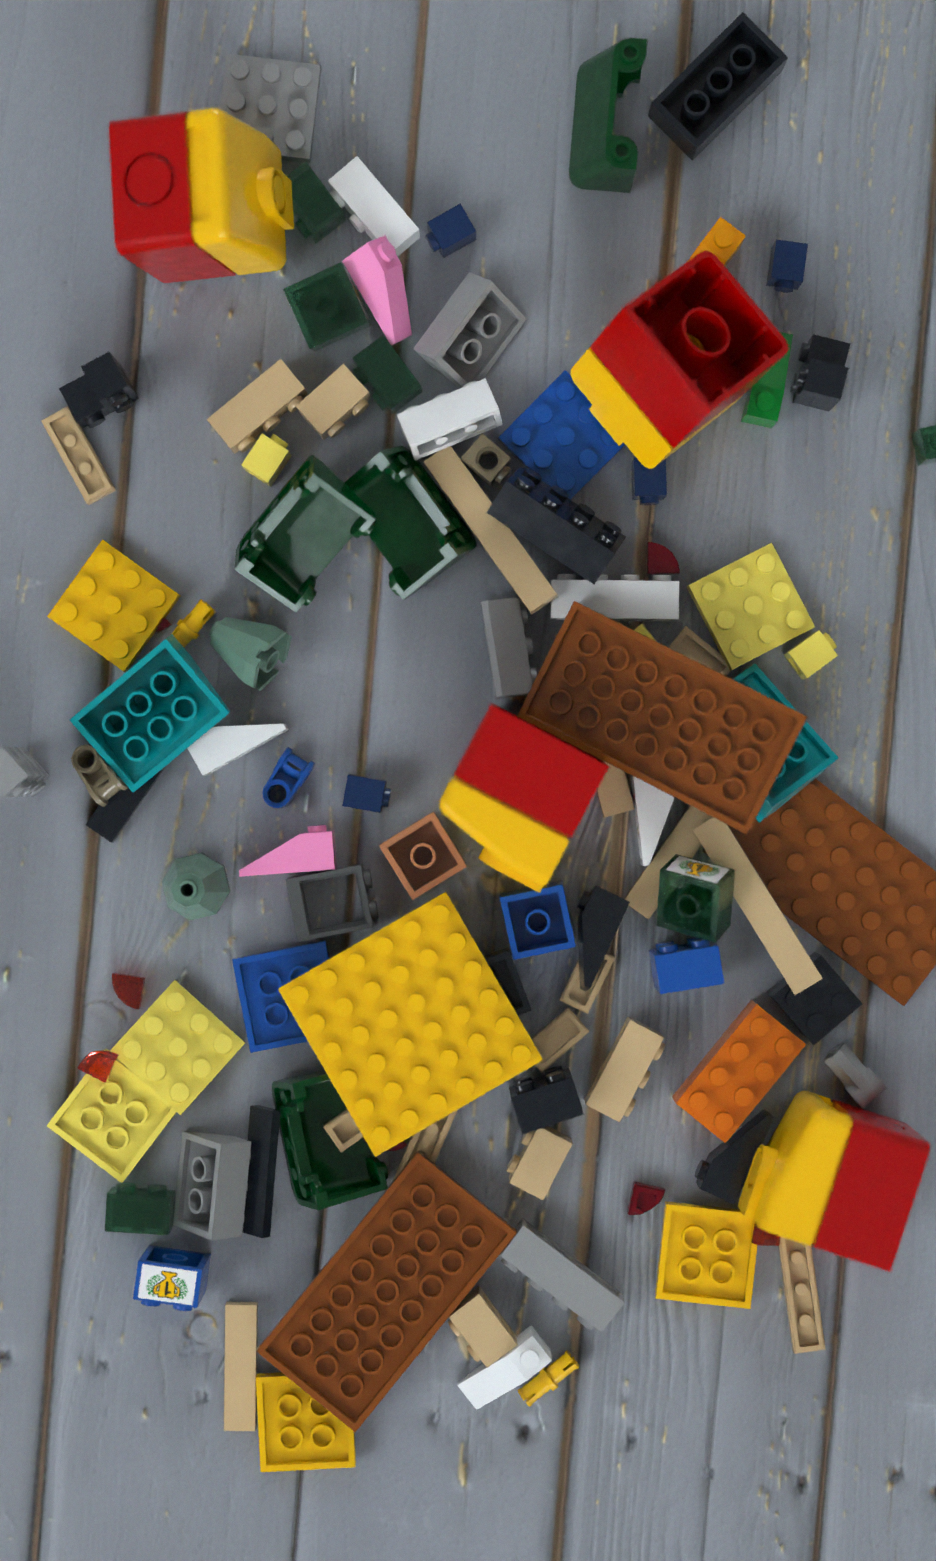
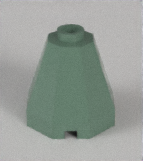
M230 617L216 621L209 632L211 637L210 645L242 682L259 691L275 679L279 670L273 668L278 659L282 663L285 662L292 638L291 635L274 625Z
M204 853L175 859L162 880L167 906L190 921L217 914L231 892L225 866L209 858ZM188 885L193 887V892L188 890Z

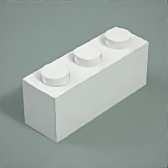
M358 156L328 180L331 191L328 194L339 209L345 207L352 215L349 220L360 234L365 231L372 240L385 235L389 243L395 248L397 257L420 238L419 228Z
M485 378L480 381L469 382L462 388L448 394H439L431 401L419 406H410L404 412L397 414L402 432L415 461L503 425L498 405Z

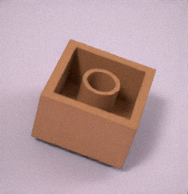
M434 811L379 845L412 900L467 867L465 860Z

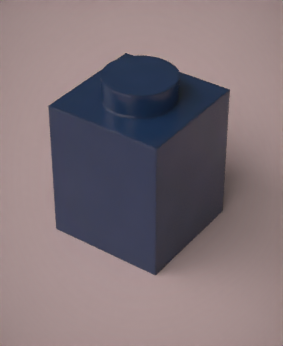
M461 203L427 222L429 232L425 235L427 242L433 252L439 250L443 258L476 240V230Z
M776 239L771 248L766 286H774L775 291L783 293L793 292V289L798 290L803 282L808 244Z
M634 457L631 462L632 500H640V505L659 504V500L664 499L667 495L666 459L656 467L649 469Z
M348 775L342 806L381 813L382 806H389L391 789L386 788L387 781Z

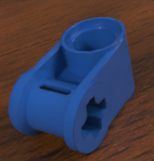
M287 747L278 760L274 772L262 791L264 801L269 806L277 809L288 806L299 788L307 780L315 763L303 760L292 753L290 747ZM288 763H292L293 765L297 766L301 769V771H297L296 769L292 768L288 765ZM276 785H281L286 790V798L280 803H274L270 799V790Z

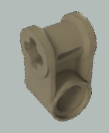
M87 744L81 745L73 751L71 763L86 785V789L91 797L100 806L105 807L108 804V799L121 789H128L127 785L92 746ZM94 755V763L89 767L88 761Z

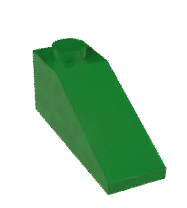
M780 332L788 343V352L748 390L741 422L772 428L778 422L785 390L793 334Z

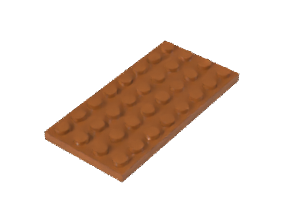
M576 601L573 602L517 717L745 834L749 833L808 716Z
M816 778L759 823L755 819L748 834L728 825L781 912L895 1001L905 1006L936 966V871ZM703 849L702 852H704L708 856L705 849Z
M418 1150L267 1335L256 1352L356 1432L517 1234V1230Z

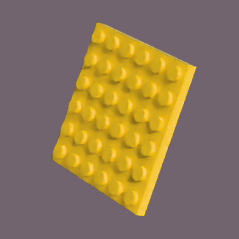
M446 891L278 988L375 1157L543 1060Z

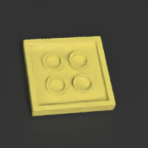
M772 543L687 586L730 671L815 627Z
M174 980L109 1052L181 1115L240 1050L245 1042Z
M105 1049L47 1124V1127L119 1182L123 1183L176 1114V1111L110 1053L108 1049Z

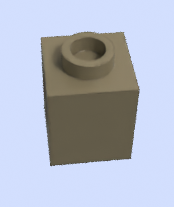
M483 433L461 457L464 465L490 487L495 481L500 484L512 470L508 467L511 463V457ZM485 455H492L497 459L498 464L495 468L487 470L480 465V459Z

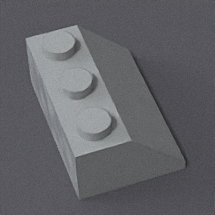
M469 272L413 350L432 368L459 388H462L469 382L480 381L485 377L527 318L492 281Z
M519 598L481 601V612L495 700L528 695L537 677L536 667L530 668L528 656L534 655L531 636L525 637L523 624L529 623L527 608L525 605H520Z
M1 746L0 797L25 798L28 795L33 797L46 786L43 781L50 775L25 747Z
M182 1131L174 1226L209 1240L242 1237L246 1192L248 1189L249 1160L251 1158L250 1141L232 1135Z

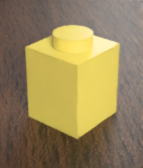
M262 433L241 466L245 471L272 487L292 456L286 449L289 444L275 434H272L269 438Z
M820 630L813 632L783 654L801 680L807 679L838 656L834 651L837 648L834 640L826 632L822 634Z

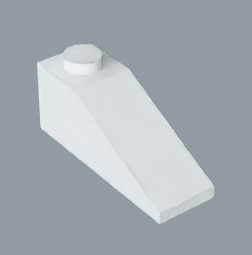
M284 723L212 727L187 749L201 774L208 776L283 734L289 728Z
M630 775L640 864L647 866L651 863L674 797Z
M532 1325L517 1336L518 1345L488 1368L482 1363L457 1383V1386L476 1410L526 1382L552 1361L551 1349Z

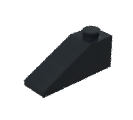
M596 885L591 889L590 893L587 891L583 892L577 908L581 909L578 916L580 989L583 991L591 988L630 903Z
M763 1109L737 1130L726 1144L723 1142L711 1151L706 1161H700L695 1172L696 1183L699 1189L735 1205L746 1181L755 1152L763 1143L774 1119L770 1112Z

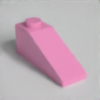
M384 235L367 242L342 260L389 344L392 346L410 337L412 330L402 264L396 255L395 248Z
M326 825L307 826L308 832L295 836L240 869L239 877L335 870L337 868L334 830L327 831Z

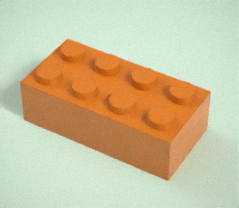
M751 999L674 1093L672 1098L677 1105L726 1144L806 1046V1043Z

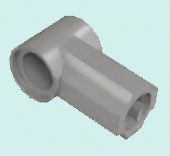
M845 1043L835 1046L823 1059L845 1085L843 1088L862 1109L886 1089V1086L869 1067H865Z

